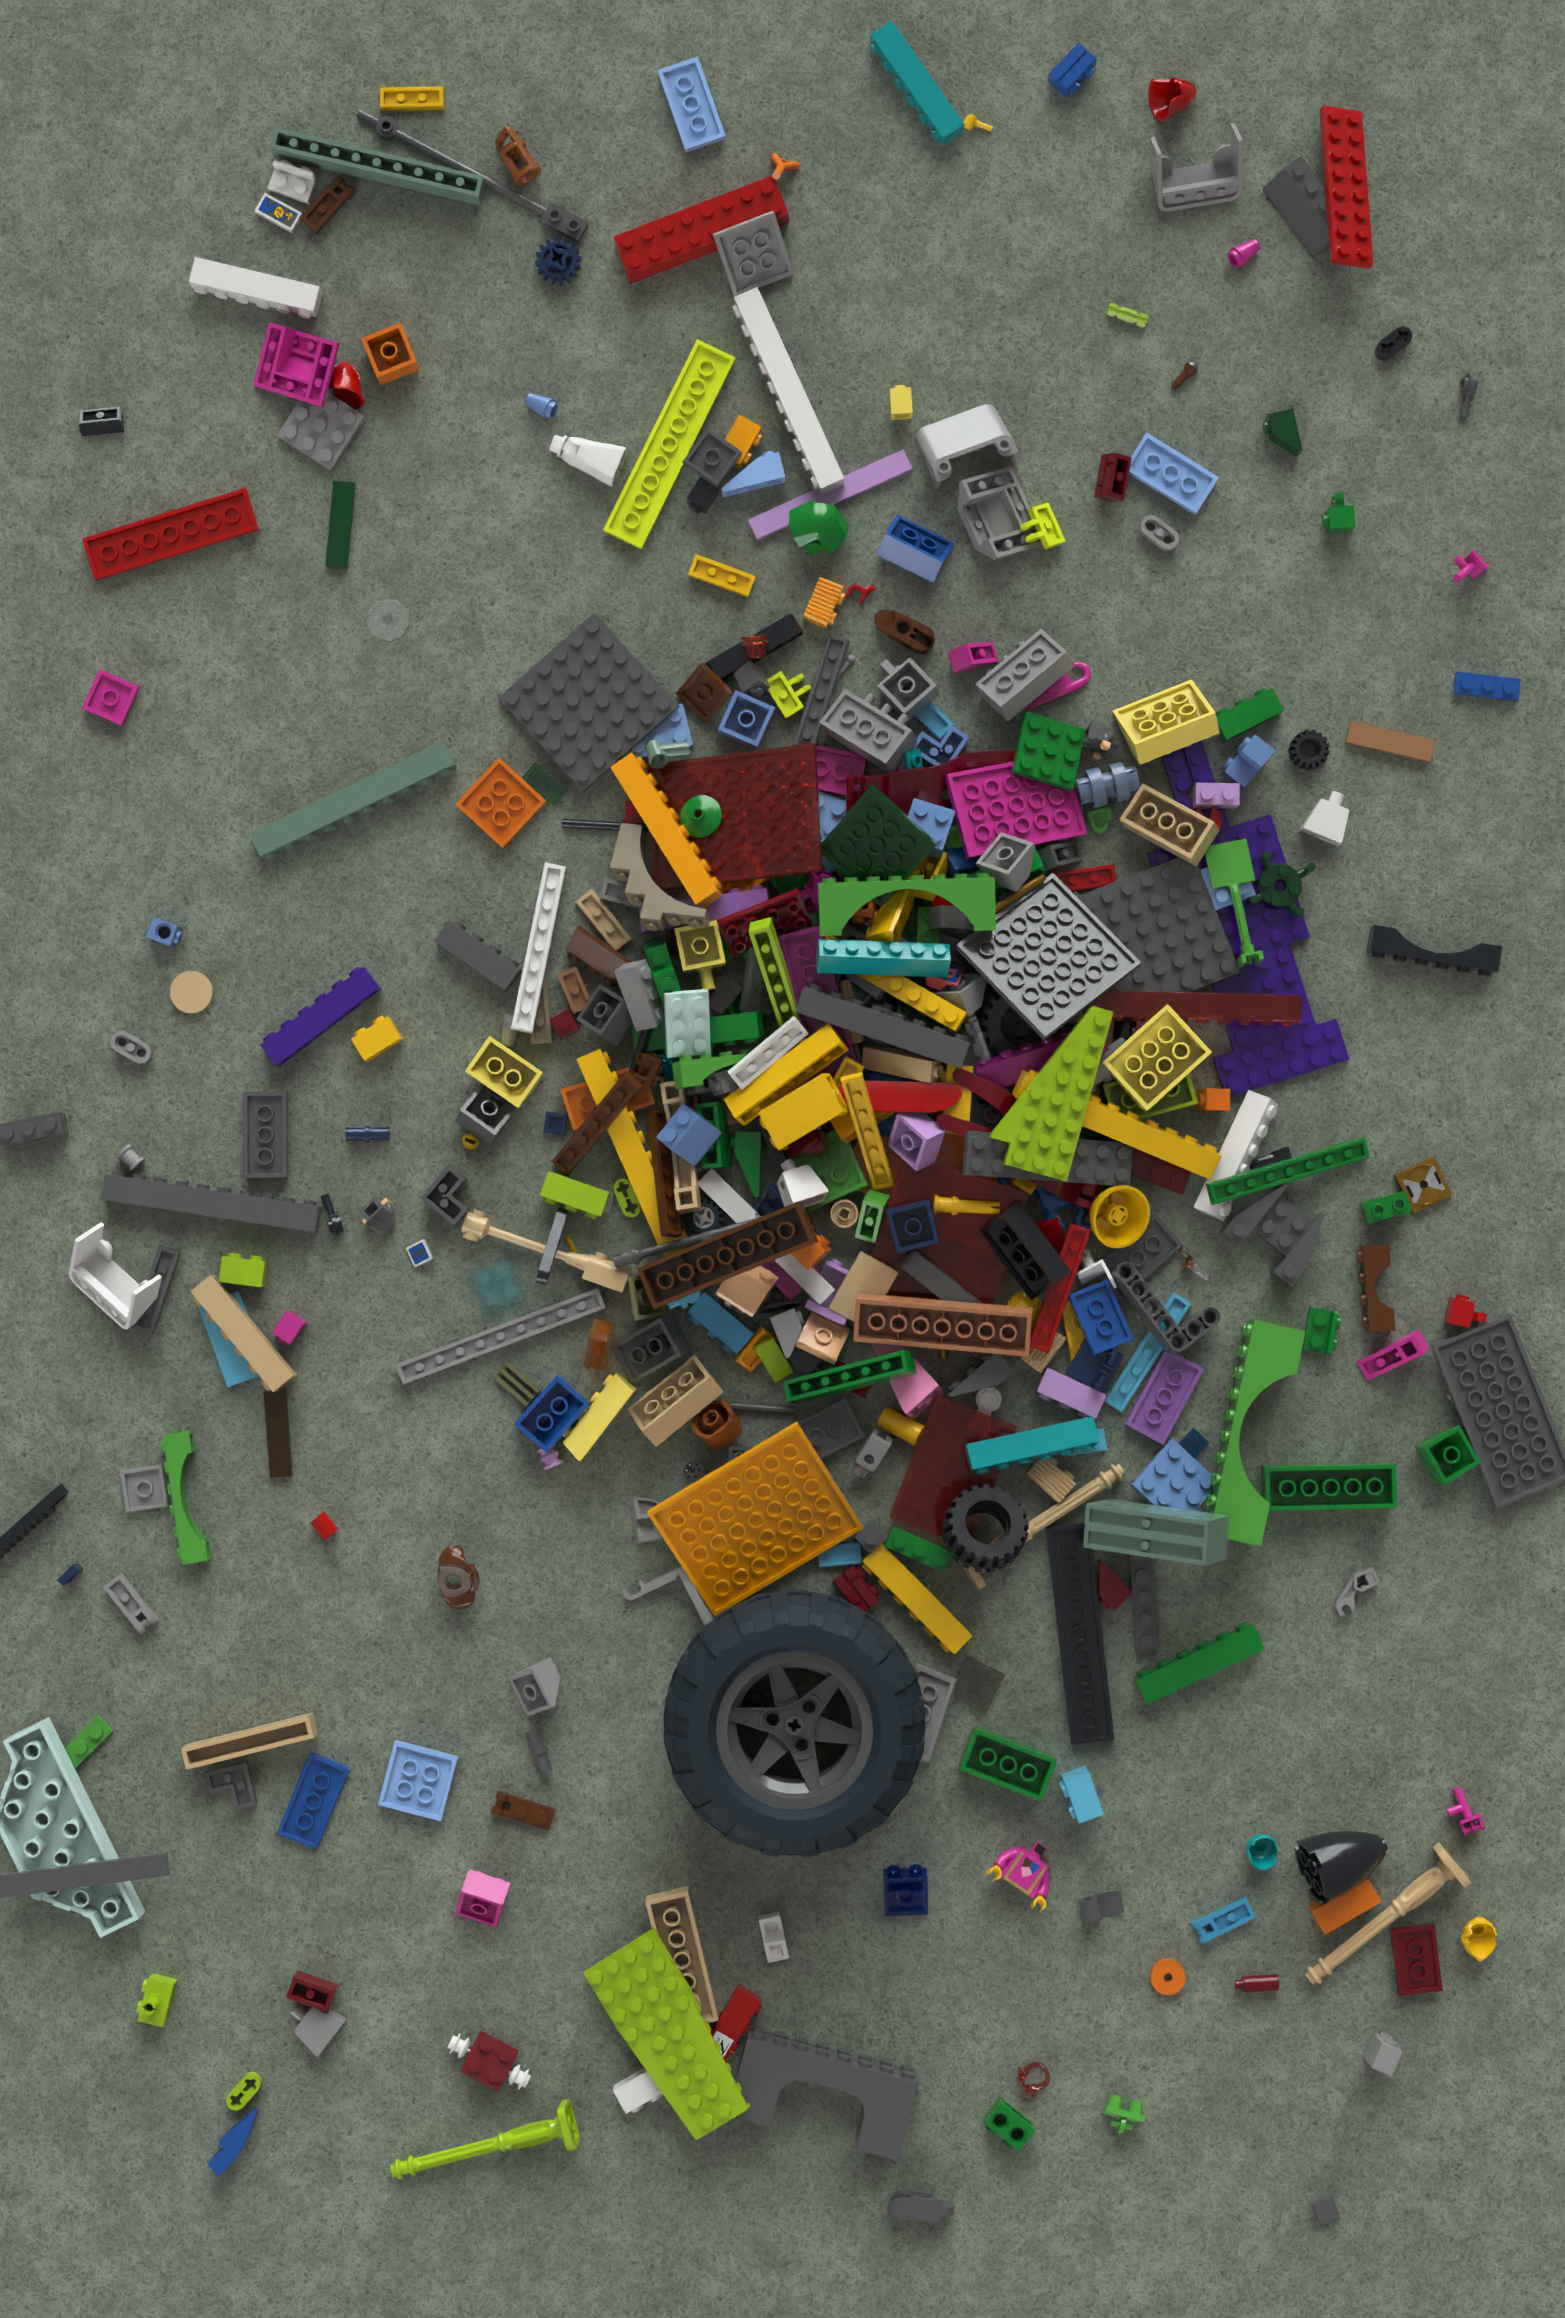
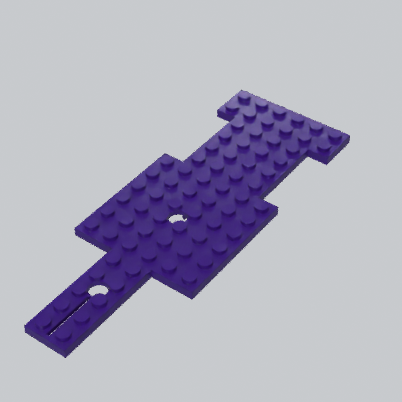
M1202 740L1161 756L1174 800L1193 811H1196L1198 808H1192V799L1188 796L1189 787L1196 783H1215ZM1202 809L1203 816L1210 819L1212 809ZM1217 809L1221 812L1219 817L1222 821V828L1211 845L1247 839L1255 881L1251 882L1255 894H1258L1259 878L1265 870L1259 860V856L1264 851H1270L1271 857L1269 860L1272 865L1287 864L1271 814L1230 827L1224 809ZM1163 848L1147 853L1151 868L1179 858ZM1205 854L1198 863L1200 870L1207 868ZM1276 880L1274 883L1275 890L1279 892L1284 891L1285 883L1281 880ZM1249 898L1242 900L1251 944L1254 946V951H1263L1264 960L1257 967H1254V963L1248 964L1247 962L1240 970V973L1211 984L1233 1050L1212 1058L1222 1089H1230V1097L1349 1060L1337 1018L1316 1025L1290 946L1292 942L1310 937L1304 916L1301 915L1298 918H1294L1287 907H1274L1266 904L1264 901L1254 906H1249L1247 903ZM1297 899L1294 903L1297 907H1300L1299 901ZM1232 904L1216 912L1234 958L1237 961L1242 954L1240 949L1242 944Z

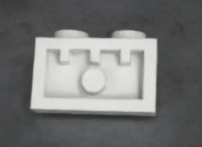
M274 160V171L268 185V190L309 204L317 183L313 171L303 166L301 168L295 167L286 160Z

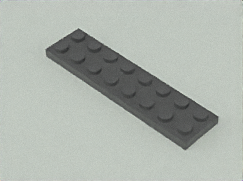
M965 1131L962 1175L1066 1182L1004 1165L1003 1161L1008 1142L990 1138L991 1132ZM1078 1139L1067 1182L1130 1186L1133 1147L1122 1142Z

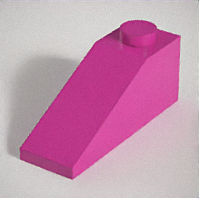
M1418 1329L1357 1361V1364L1368 1381L1424 1355L1429 1346Z

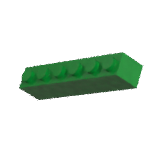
M761 1011L710 1017L711 1048L717 1047L716 1043L724 1042V1046L737 1045V1040L745 1039L746 1044L758 1042V1038L764 1037ZM662 1023L658 1027L650 1029L644 1053L649 1054L650 1051L662 1050V1054L666 1053L665 1023ZM631 1027L635 1053L642 1030L636 1031L635 1027Z
M902 1350L785 1380L783 1383L787 1402L800 1404L914 1375L917 1372L913 1353Z
M1243 1622L1235 1626L1236 1630L1230 1633L1224 1631L1215 1636L1216 1639L1211 1642L1205 1640L1196 1644V1649L1189 1652L1188 1649L1178 1652L1176 1658L1170 1661L1166 1658L1157 1662V1667L1139 1670L1136 1673L1137 1676L1133 1677L1144 1702L1149 1704L1265 1650L1255 1626L1252 1623L1247 1624V1622Z

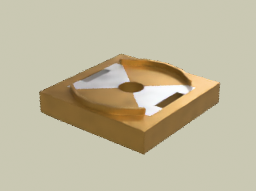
M1434 1156L1394 1174L1401 1191L1407 1192L1412 1214L1453 1195ZM1434 1172L1436 1173V1175H1437V1177H1438V1179H1439V1181H1440L1441 1184L1438 1183V1181H1437V1179H1436V1177H1435V1175H1434ZM1421 1181H1426L1427 1187L1425 1189L1420 1187ZM1407 1185L1413 1195L1412 1198L1410 1197L1408 1190L1406 1188Z

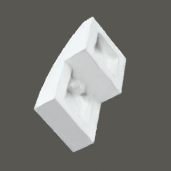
M779 1911L758 1916L768 1963L788 1959L789 1954Z

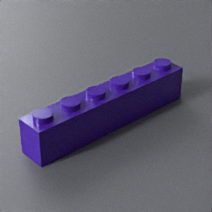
M365 967L353 969L349 973L350 977L344 982L342 980L336 982L331 987L333 990L327 995L325 993L319 995L314 1000L315 1004L311 1007L306 1006L297 1013L298 1017L292 1021L291 1019L285 1021L280 1026L281 1030L275 1034L272 1032L263 1038L264 1043L260 1046L275 1066L280 1067L382 989Z

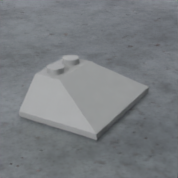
M1011 466L959 482L958 512L975 550L997 560L1043 545L1040 539L1027 543L1025 540L1028 535L1037 532L1035 527L1026 531H1021L1020 525L1031 520L1028 513L1030 507Z

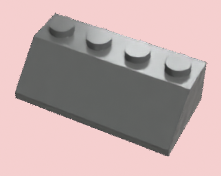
M1300 156L1278 173L1263 188V191L1311 256L1315 257L1329 246L1325 187L1303 157Z

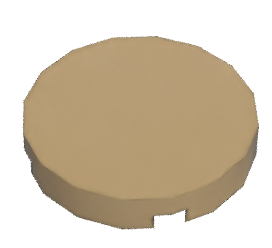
M186 971L179 974L173 980L170 987V997L173 1004L179 1010L188 1014H197L211 1004L214 997V988L204 974L197 971Z

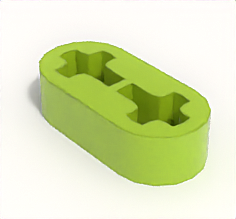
M624 1178L617 1180L613 1189L622 1212L630 1218L638 1216L642 1207L631 1182ZM621 1182L624 1185H629V1188L626 1189L628 1193L626 1198L623 1192L617 1191ZM627 1199H630L633 1205L637 1204L638 1208L635 1209V1214L626 1211L628 1207Z
M256 2072L247 2073L226 2098L227 2106L235 2111L242 2109L261 2087V2076ZM247 2079H255L256 2087L251 2086L248 2090H246L245 2087L248 2084ZM240 2092L244 2095L240 2099L241 2104L239 2102L234 2104L232 2102L233 2096L236 2097Z

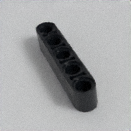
M789 614L712 658L705 664L724 681L733 676V673L748 661L757 662L800 637L804 632L794 615Z

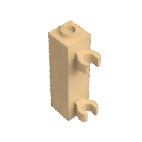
M875 1044L863 1047L862 1065L867 1070L927 1083L938 1081L942 1076L943 1066L941 1061L917 1053Z

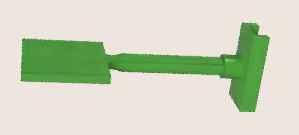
M1247 839L1211 845L1205 852V858L1212 889L1229 887L1242 944L1240 947L1242 954L1236 961L1238 969L1241 970L1247 962L1248 964L1254 963V967H1257L1264 960L1263 951H1254V946L1251 944L1239 890V884L1255 881Z

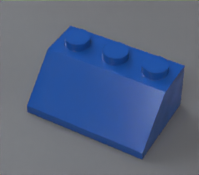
M897 515L884 534L876 554L885 561L893 562L901 566L903 570L910 571L920 576L923 580L934 583L955 543Z
M557 1374L517 1419L514 1425L547 1453L590 1403L560 1374Z

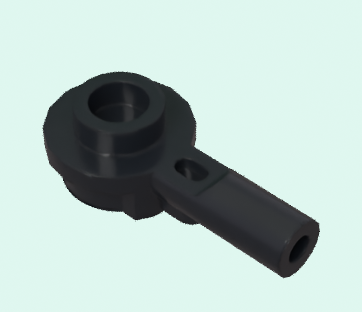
M329 1194L322 1195L321 1199L324 1208L328 1211L330 1220L327 1221L329 1232L338 1236L339 1233L344 1232L341 1219L336 1209L333 1208Z

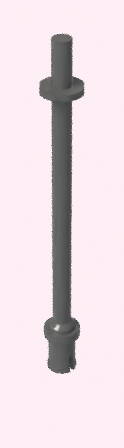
M755 1213L756 1218L646 1249L639 1250L633 1247L631 1251L612 1255L616 1268L632 1263L637 1265L640 1264L639 1261L643 1258L702 1242L760 1218L759 1213Z

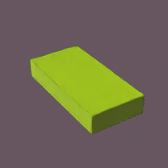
M772 1336L753 1346L775 1383L793 1372Z

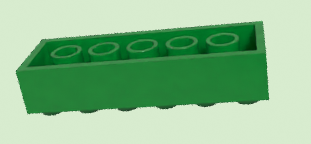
M1391 1462L1261 1465L1262 1497L1270 1503L1269 1511L1397 1508L1396 1464Z

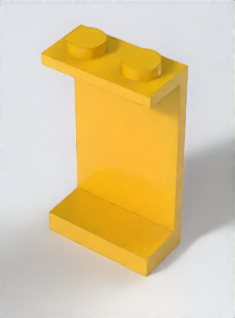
M822 1073L759 1111L758 1114L762 1127L771 1136L769 1138L771 1144L780 1151L787 1150L789 1148L788 1145L836 1116L847 1114L850 1110L830 1073Z

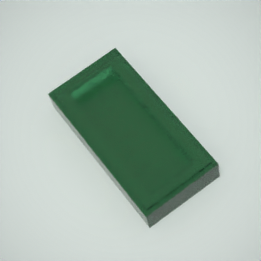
M536 762L522 777L526 783L554 807L568 792V789Z

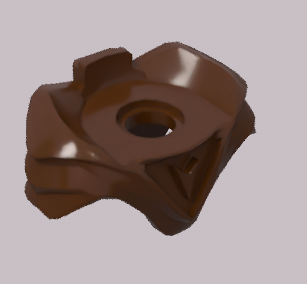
M448 1546L439 1557V1567L437 1569L438 1585L442 1597L449 1607L457 1610L466 1609L473 1605L475 1591L479 1589V1572L475 1569V1564H468L466 1562L462 1546ZM455 1575L460 1579V1582L452 1585L447 1579L449 1576Z

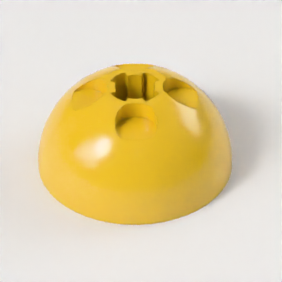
M1127 1185L1109 1187L1102 1191L1091 1205L1089 1213L1091 1229L1096 1238L1110 1248L1130 1246L1145 1232L1149 1223L1150 1207L1145 1195L1134 1187Z

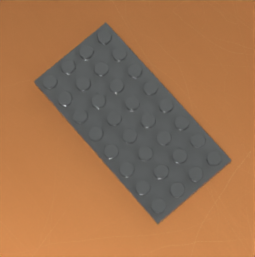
M1511 1314L1504 1315L1430 1345L1464 1433L1480 1461V1464L1477 1466L1494 1508H1499L1564 1481L1565 1449Z

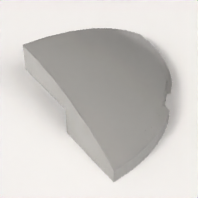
M632 1498L637 1544L663 1539L647 1514V1510L659 1504L655 1500Z

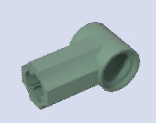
M651 740L645 746L649 763L653 768H662L668 762L690 759L688 741L663 744L660 740Z

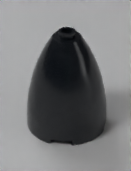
M1335 1831L1313 1835L1298 1840V1846L1294 1847L1301 1876H1305L1308 1885L1312 1887L1309 1889L1310 1894L1321 1905L1345 1895L1365 1881L1380 1865L1388 1850L1384 1838L1359 1831Z

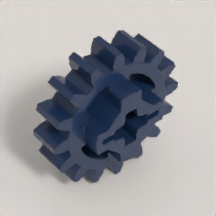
M554 237V242L552 243L547 239V245L543 246L540 244L541 252H536L535 254L536 258L539 259L535 261L536 267H539L537 269L538 274H544V281L550 278L551 285L559 281L561 286L563 285V280L570 283V276L577 277L575 270H581L579 262L582 259L578 255V247L573 248L574 244L572 241L566 244L565 237L562 238L561 242L558 241L557 237ZM549 253V258L545 260L546 255ZM554 255L556 256V258L562 261V267L560 263L558 264V262L555 261ZM572 260L571 267L567 269L568 263Z

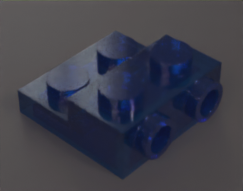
M912 1864L909 1868L890 1865L888 1869H883L885 1916L928 1915L927 1868L919 1864Z

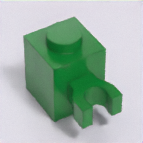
M1344 492L1334 493V496H1332L1333 507H1329L1325 511V515H1322V527L1326 528V534L1352 532L1356 527L1354 505L1344 506Z

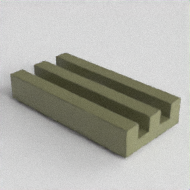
M509 1361L494 1377L525 1406L541 1391ZM508 1368L511 1369L518 1377H520L527 1385H529L534 1390V1392H529L506 1370ZM504 1375L506 1378H508L515 1386H517L523 1393H525L528 1396V1399L526 1400L524 1397H522L515 1389H513L506 1381H504L501 1378V1376Z

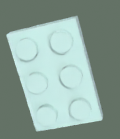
M707 989L664 992L666 1056L673 1058L711 1054L709 991Z

